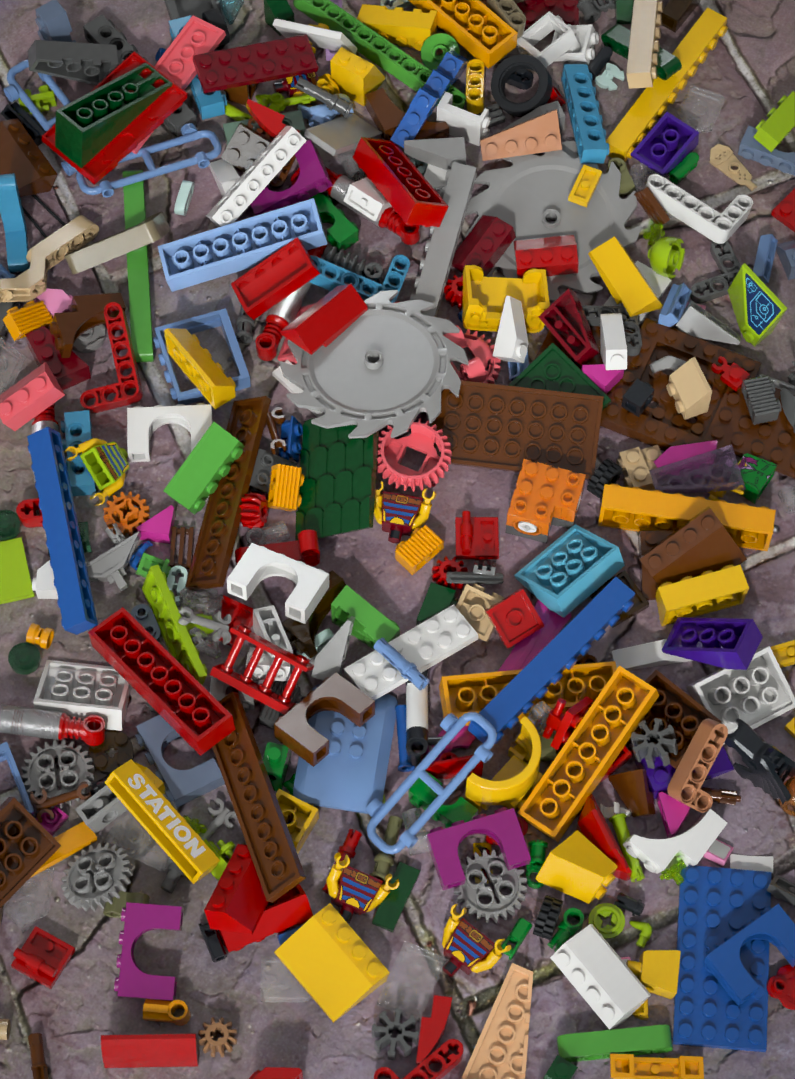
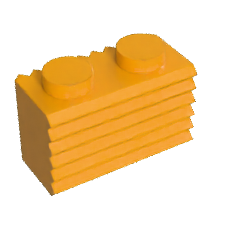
M34 300L24 304L23 308L19 309L18 306L9 309L7 315L2 319L14 341L26 337V333L42 326L48 329L50 322H53L44 301L35 303Z
M282 464L273 465L271 467L268 492V508L285 511L297 510L302 500L301 495H299L300 486L304 482V475L301 474L302 468Z
M424 525L422 528L418 527L412 532L411 538L406 542L401 541L396 546L395 559L411 575H414L444 549V541L427 525Z

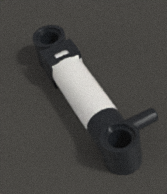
M428 669L422 672L426 678H428ZM408 680L405 682L406 753L408 762L413 766H418L429 753V746L436 745L443 736L429 737L428 685L424 689L419 690ZM421 750V752L415 753L413 751Z

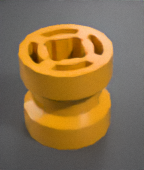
M32 623L27 632L26 643L30 645L37 644L40 648L48 650L54 638V629L48 627L44 629L40 625Z

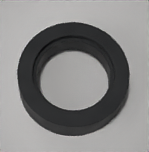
M519 54L505 59L496 68L491 79L493 98L505 112L516 117H523L539 106L547 104L552 94L553 83L549 71L537 58L530 55ZM519 69L535 71L539 77V87L536 94L526 102L514 103L509 101L504 91L508 77Z

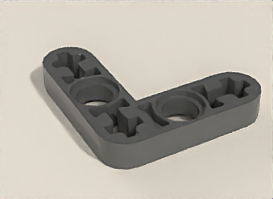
M712 241L710 252L721 275L695 283L691 287L692 293L690 295L693 302L700 304L728 294L727 290L741 268L728 241L722 244ZM719 245L720 248H723V251L721 252V250L719 248H716V246ZM728 260L734 265L728 268L723 265V262ZM720 283L724 288L716 290L713 288V284Z
M582 306L589 326H600V314L621 313L624 330L630 329L634 332H625L627 355H639L642 339L637 315L630 317L624 306Z

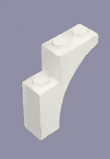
M709 809L707 812L702 813L694 825L681 835L667 839H649L633 834L622 845L630 856L640 859L644 863V867L652 873L658 874L664 871L674 856L677 857V861L686 867L688 865L695 866L727 825V822L712 809Z

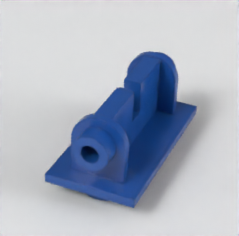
M291 416V420H285L281 425V439L287 440L285 441L287 451L284 452L283 448L280 447L279 456L287 460L293 458L296 462H299V454H301L302 450L300 442L303 426L294 416Z

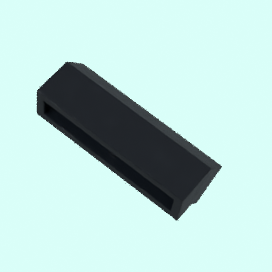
M17 102L11 105L7 104L0 114L6 120L18 118L36 145L42 144V136L46 131Z

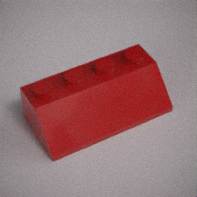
M238 844L204 911L210 929L253 934L269 901L266 900L247 845Z
M297 884L273 903L268 902L253 934L218 931L228 952L239 951L250 943L260 942L269 935L281 933L293 925L305 923L313 916L306 893L301 885Z

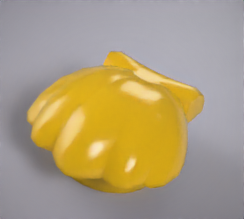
M326 73L323 76H318V79L323 78L329 82L326 85L330 88L329 93L333 95L334 93L340 94V89L337 83L330 78V74Z

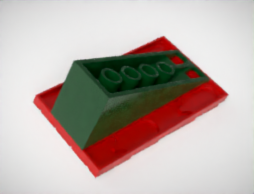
M134 51L88 94L56 110V124L42 136V142L95 185L118 165V162L132 152L143 139L163 124L168 116L182 106L187 99L188 93Z

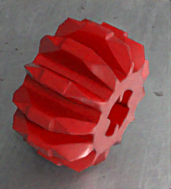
M463 274L461 278L454 275L453 280L448 279L444 287L446 302H450L451 307L458 305L459 310L463 306Z
M259 493L245 494V497L241 499L242 504L239 505L242 510L239 513L242 515L240 522H242L243 527L251 529L263 528L267 522L269 509L265 495Z
M445 556L444 562L438 560L436 566L432 567V581L453 590L456 589L455 587L462 589L463 584L447 583L446 573L468 572V569L463 567V560L456 562L457 558L455 556L452 560Z

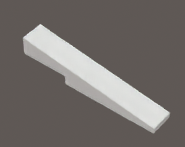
M667 639L611 651L616 667L618 668L620 665L627 671L693 661L663 653L662 648Z

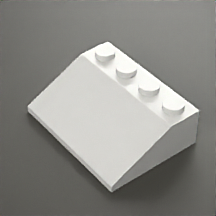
M770 646L756 650L747 670L721 668L687 686L691 697L720 719L722 724L727 727L728 734L734 733L738 728L735 722L737 718L747 723L752 729H755L795 708V697Z
M46 660L33 701L34 709L63 712L71 716V719L76 717L78 720L80 717L82 721L87 716L98 715L104 719L105 729L122 731L131 685L112 666Z

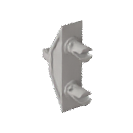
M114 523L112 525L116 535L108 527L105 529V532L115 546L92 561H88L85 556L89 582H109L110 585L115 582L120 591L128 588L123 578L127 575L125 570L141 538V534L139 531L131 537L125 538L117 523Z

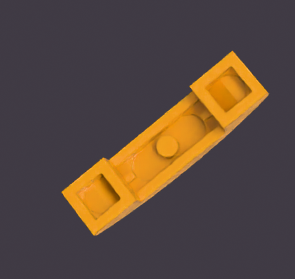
M610 1054V1078L704 1079L703 1057L655 1058L634 1057V1054Z

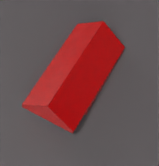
M352 284L337 286L281 330L280 334L312 355L322 345L325 347L330 345L368 310V306Z

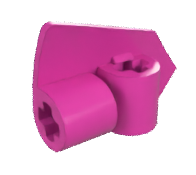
M714 440L671 446L654 461V464L660 474L670 475L673 478L711 480L714 476V459L718 442Z

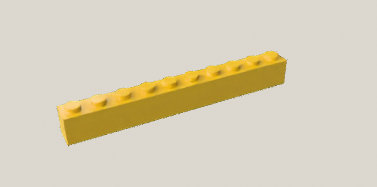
M708 7L672 53L680 60L681 70L668 80H662L657 77V79L653 80V87H647L606 140V143L609 144L608 156L621 158L624 162L628 158H632V151L645 138L648 131H651L657 124L658 118L663 117L667 111V106L674 103L679 90L682 91L686 87L688 78L695 75L698 69L697 66L705 62L708 52L714 50L719 37L725 35L728 29L726 26L727 17Z

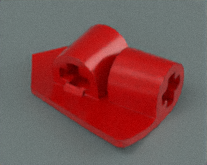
M446 752L441 755L439 761L430 764L425 771L436 779H451L456 776L473 755L458 758L454 753ZM480 761L467 777L472 773L482 777L483 762Z

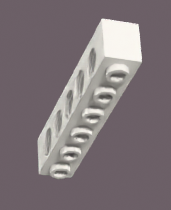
M285 126L206 217L217 227L234 223L307 140L292 126Z

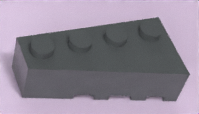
M35 40L28 50L29 71L98 85L117 67L116 45Z

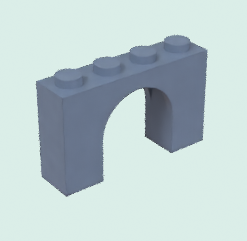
M160 715L136 726L138 734L135 735V738L140 747H145L147 753L144 754L149 765L154 764L157 770L154 774L164 782L166 787L164 793L170 802H174L176 808L225 784L214 758L188 770L172 768L164 761L163 753L166 746L174 739L180 737V735Z

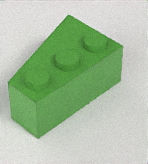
M348 585L343 588L331 603L332 623L341 628L351 616L355 617L351 635L374 649L376 641L381 638L390 642L400 636V628L397 623L385 617Z

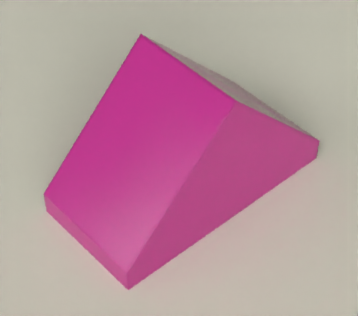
M604 364L582 365V372L605 394L623 378L624 370H606Z
M172 505L136 528L137 532L140 531V540L171 543L172 526H174L176 518Z
M660 792L656 801L667 838L676 837L688 817L691 807L675 800L664 792Z

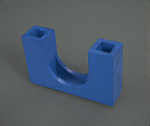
M779 904L773 908L768 906L760 913L761 917L755 921L753 919L748 920L742 926L743 929L737 934L735 931L725 937L723 944L719 947L716 944L706 951L705 965L738 1006L755 995L759 989L758 984L741 963L740 949L744 944L752 940L768 941L777 947L792 967L795 966V924Z

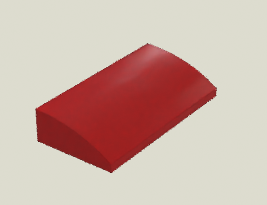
M297 237L232 282L231 286L245 313L254 320L318 276L320 272Z
M196 1034L101 1035L104 1068L198 1067L199 1048Z

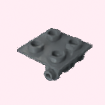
M259 448L249 485L251 493L269 492L271 467L273 465L282 464L296 467L297 464Z

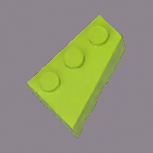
M794 91L788 97L784 95L777 103L779 107L777 109L773 107L766 115L768 117L767 121L762 119L755 128L758 131L753 138L770 152L795 127Z

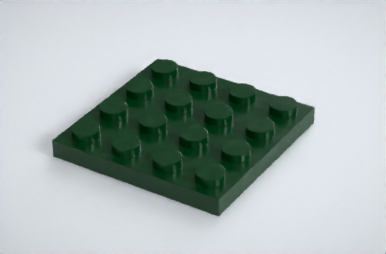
M554 343L544 350L508 385L604 396L602 411L612 402Z

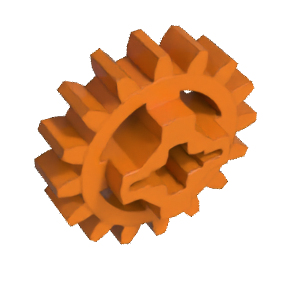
M131 491L128 493V496L121 492V497L113 495V502L107 500V507L103 509L105 514L103 516L104 522H107L106 524L109 529L113 528L114 534L116 532L112 524L117 523L123 535L125 536V533H129L131 537L133 531L137 532L136 528L150 519L148 514L150 510L149 506H146V500H141L140 494L133 497Z

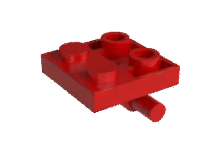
M467 510L462 512V517H455L456 558L499 559L498 517H471V512Z
M586 696L563 714L562 711L566 705V700L558 699L554 709L550 711L546 719L547 725L542 734L544 738L550 739L553 731H557L550 745L558 751L565 745L592 706L594 700Z
M35 926L21 949L16 948L13 956L16 958L11 966L15 970L52 989L74 954L75 947Z

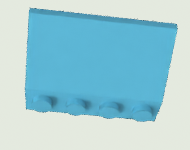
M575 524L514 576L549 610L564 618L622 569L625 564L618 546Z

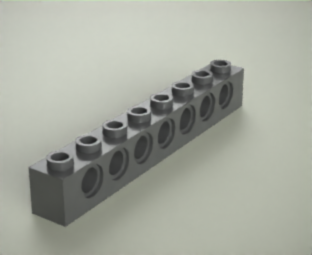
M103 15L83 26L85 38L89 43L116 45L117 67L134 51L139 54L137 48L133 44L130 45L122 32H118L110 19L107 20ZM184 101L182 106L164 120V124L176 137L182 136L181 128L185 124L192 123L197 127V114Z

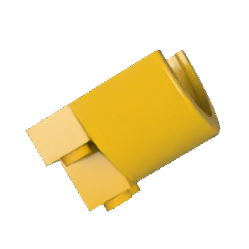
M526 716L520 720L522 726L521 733L515 740L517 745L514 748L510 747L508 750V756L511 759L492 780L483 779L474 773L467 778L465 800L479 809L478 814L482 809L487 810L491 805H502L508 809L514 808L515 812L518 809L520 810L543 777L539 772L542 751L540 736L534 724Z

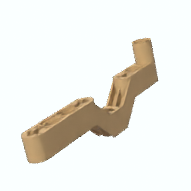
M80 215L33 246L26 255V260L31 263L30 268L16 278L0 279V303L32 301L45 292L48 270L64 260L66 254L80 249L93 240L99 232L98 225L85 216Z

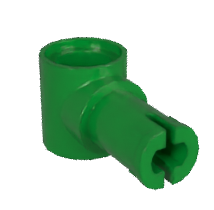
M570 908L565 911L563 920L558 926L559 930L548 943L551 949L555 947L554 951H557L569 938H572L581 931L584 915L580 909ZM574 917L579 923L572 925L567 919Z

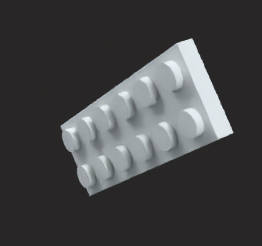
M453 604L388 643L407 661L414 663L419 672L422 673L478 640V633ZM376 650L344 668V673L352 684L373 700L380 698L408 681V679H404L398 669Z

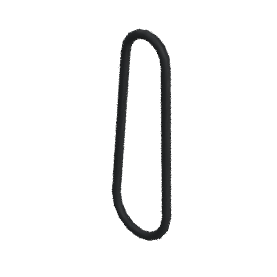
M35 194L31 195L63 226L66 225ZM22 206L23 212L27 215V217L31 220V222L35 225L39 232L44 236V238H47V235L42 231V229L38 226V224Z

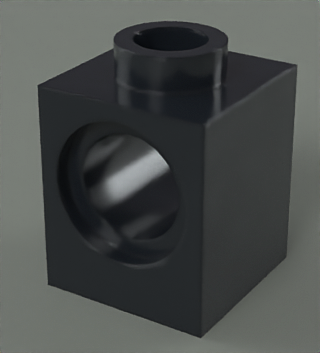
M636 379L624 394L621 407L639 417L653 400L655 389L649 383Z

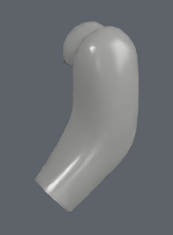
M665 356L651 363L650 369L653 373L665 369L676 371L686 361L673 356Z

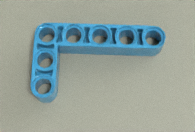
M15 173L0 175V213L5 230L9 273L24 272L30 268V264L26 260L28 240L24 212Z
M310 255L320 274L309 282L329 291H332L337 286L346 285L345 283L352 284L363 301L380 291L398 290V294L390 301L393 303L397 300L410 267V261L405 255H396L387 270L383 283L379 284Z

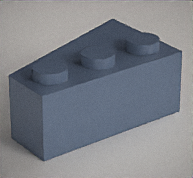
M51 0L35 9L37 16L35 21L39 27L37 32L41 40L76 42V40L72 41L70 32L73 30L67 13L57 0Z

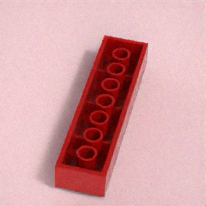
M123 607L88 632L92 647L200 756L235 730L233 716Z

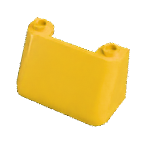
M465 265L463 270L462 310L463 327L465 329L498 332L506 296H511L522 302L527 333H537L543 330L545 324L540 320L539 316L550 306L545 269H529L521 279L483 277L484 272L481 267Z

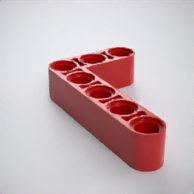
M110 302L105 306L104 317L119 382L90 389L81 394L80 403L91 414L135 404L143 396L126 314L116 302ZM113 311H119L116 317H110ZM118 330L124 331L121 336L115 337V333ZM121 350H128L126 355L119 356ZM126 369H132L130 375H123V372ZM136 388V392L133 395H127L129 389ZM116 393V397L113 400H107L109 394ZM91 398H95V403L91 406H88V400Z

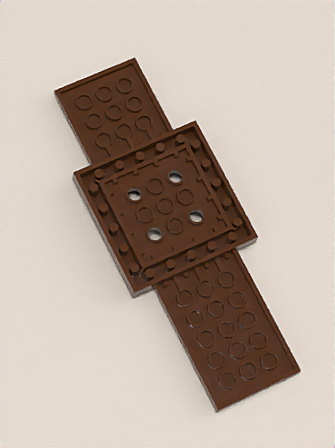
M646 318L640 329L642 339L641 351L637 356L627 355V369L624 370L623 378L606 394L612 402L602 411L600 426L650 446L658 445L662 451H666L671 446L716 440L718 444L714 459L715 468L723 451L741 458L744 454L748 453L775 463L777 465L776 472L795 479V433L783 411L782 404L777 420L753 425L741 388L737 392L720 380L722 374H716L711 370L713 363L717 366H722L718 363V358L722 356L727 360L729 366L735 362L750 374L749 379L757 377L761 362ZM590 326L599 353L586 365L604 364L600 354V326ZM627 329L624 330V331L627 332V333H634V332L629 331V330H627ZM549 330L536 358L554 343L582 371V365L573 359ZM665 356H673L686 362L695 357L708 384L712 387L708 412L694 416L696 419L695 423H688L684 420L682 414L676 410L674 397L670 396L667 391L666 385L670 375L664 374L662 370L653 373L650 369L651 363ZM636 379L649 383L655 389L652 401L658 405L656 408L647 406L639 417L621 407L624 394ZM775 388V398L776 400L779 399L781 403V390Z

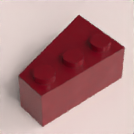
M568 288L539 318L573 359L581 365H586L599 353V349L577 293Z
M45 326L25 334L28 347L38 367L46 362L62 390L91 379L89 366L73 351H71L70 358H61L59 350H56L54 334L52 335Z

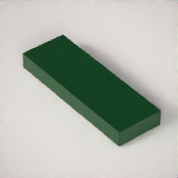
M399 862L390 882L393 884L399 879V886L397 889L390 890L388 896L380 903L372 921L373 925L392 933L394 932L421 870Z

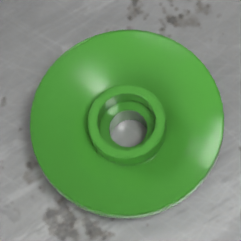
M436 33L429 36L421 47V59L424 65L431 71L437 69L448 51L454 50L460 54L458 43L452 36L445 33ZM438 48L442 49V53L440 55L436 54V50Z

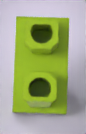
M48 85L40 86L38 88L39 94L32 95L31 90H24L41 113L48 111L49 107L57 106L54 92L50 90ZM19 98L18 100H19L20 106H21L26 112H30L29 109L25 106V104H24V103L21 101V99Z
M204 839L205 844L220 859V862L211 871V874L217 880H220L229 862L226 856L231 858L236 845L232 841L225 844L221 839L217 842V845L221 848L219 849L213 841Z

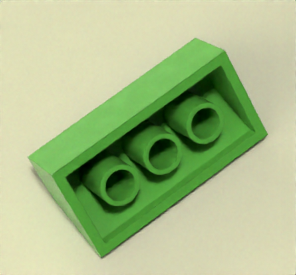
M213 422L163 491L195 515L197 511L199 512L203 509L206 503L205 500L216 491L218 482L229 473L230 466L234 460H237L242 455L245 446L225 429Z

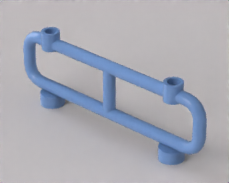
M27 59L13 66L8 71L7 81L9 86L4 88V93L10 102L20 98L47 132L56 124V116L47 121L15 80L17 73L29 67ZM38 73L40 79L46 82L64 106L71 103L53 80L52 75ZM65 160L61 162L62 168L68 176L77 172Z
M188 123L181 128L182 136L143 147L137 154L130 152L118 162L122 163L143 157L148 171L112 182L105 180L95 187H89L84 176L78 171L76 173V180L82 192L88 195L102 193L103 197L108 198L114 194V189L196 164H198L199 168H206L210 164L209 160H213L220 155L222 146L214 132L210 130L197 131L194 124ZM201 138H209L214 147L211 152L205 153L201 151L195 157L158 168L155 167L150 156L152 153Z
M468 712L459 719L453 713L448 714L440 724V727L446 731V734L385 803L375 798L367 806L365 811L372 817L367 824V835L371 842L386 854H396L403 850L405 846L409 849L412 848L418 841L415 835L480 761L486 763L491 759L493 752L490 749L496 742L497 733L494 726L481 714ZM475 721L488 733V738L484 744L476 749L474 755L449 784L443 788L425 770L467 722ZM420 778L438 796L413 825L400 836L399 841L395 845H388L377 835L376 827L416 780Z

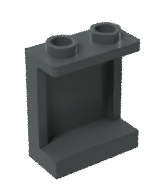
M164 0L170 20L190 15L191 17L195 16L202 19V13L207 10L219 8L221 11L219 1Z

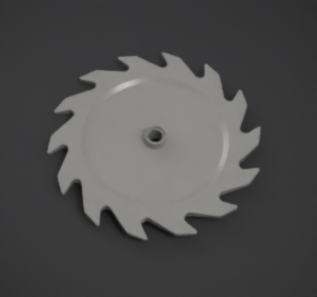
M563 150L544 152L543 156L528 154L503 158L513 165L507 168L486 170L475 180V184H487L489 188L470 199L466 216L475 213L478 217L465 235V238L483 215L498 217L511 225L516 235L513 241L574 235L579 262L578 273L547 276L549 301L555 302L561 296L558 292L560 288H569L584 294L603 290L602 286L590 280L594 276H600L588 253L614 236L624 248L637 241L642 226L630 230L624 227L637 208V197L634 195L636 191H633L626 199L619 197L621 173L614 162H611L608 173H602L601 179L586 208L568 201V196L584 165L580 164L579 157L572 158ZM597 163L585 164L599 170ZM548 220H554L555 222H554V223H549V222H547V221H548ZM513 242L486 277H492L495 270H501L504 278H517Z
M398 290L380 291L364 301L368 306V310L330 345L327 347L322 345L312 355L288 339V346L297 364L290 365L282 361L279 364L284 378L301 388L303 392L287 393V398L297 407L324 412L323 416L311 420V423L326 429L357 425L348 435L349 439L367 438L387 425L394 426L390 435L393 439L406 433L420 412H426L429 423H432L441 413L442 390L449 389L456 397H459L461 380L451 362L458 361L466 365L469 362L464 349L443 335L446 333H459L460 329L447 319L421 314L434 308L433 303L420 299L391 303L390 301L398 294Z

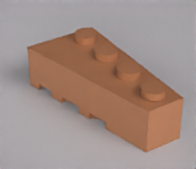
M557 109L480 139L482 161L562 150Z

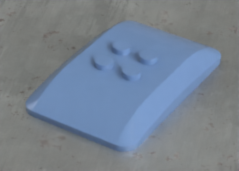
M321 684L316 685L315 687L312 688V690H315V689L318 688ZM389 694L376 699L375 715L361 727H358L344 715L335 711H321L314 714L308 720V724L329 740V754L314 767L299 756L293 796L313 806L368 814L365 810L375 798L383 801L396 721L395 707L398 705L397 699Z

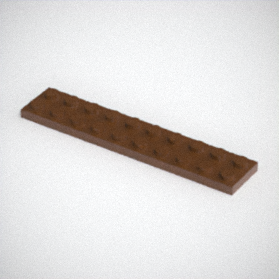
M267 396L233 402L226 431L238 439L245 447L243 448L242 455L237 460H234L230 466L229 473L218 482L216 491L209 495L185 586L190 591L224 587L242 516L239 514L242 511L239 505L242 504V497H245V494L248 493L271 399Z
M232 691L220 700L219 703L233 716L235 730L212 748L266 900L273 903L306 879L239 694Z

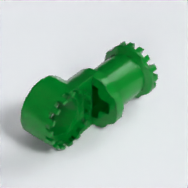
M533 840L528 842L531 861L527 865L526 878L529 887L539 889L545 884L533 882L530 879V875L534 872L539 873L543 866L548 843L540 840V842L539 840L537 842Z

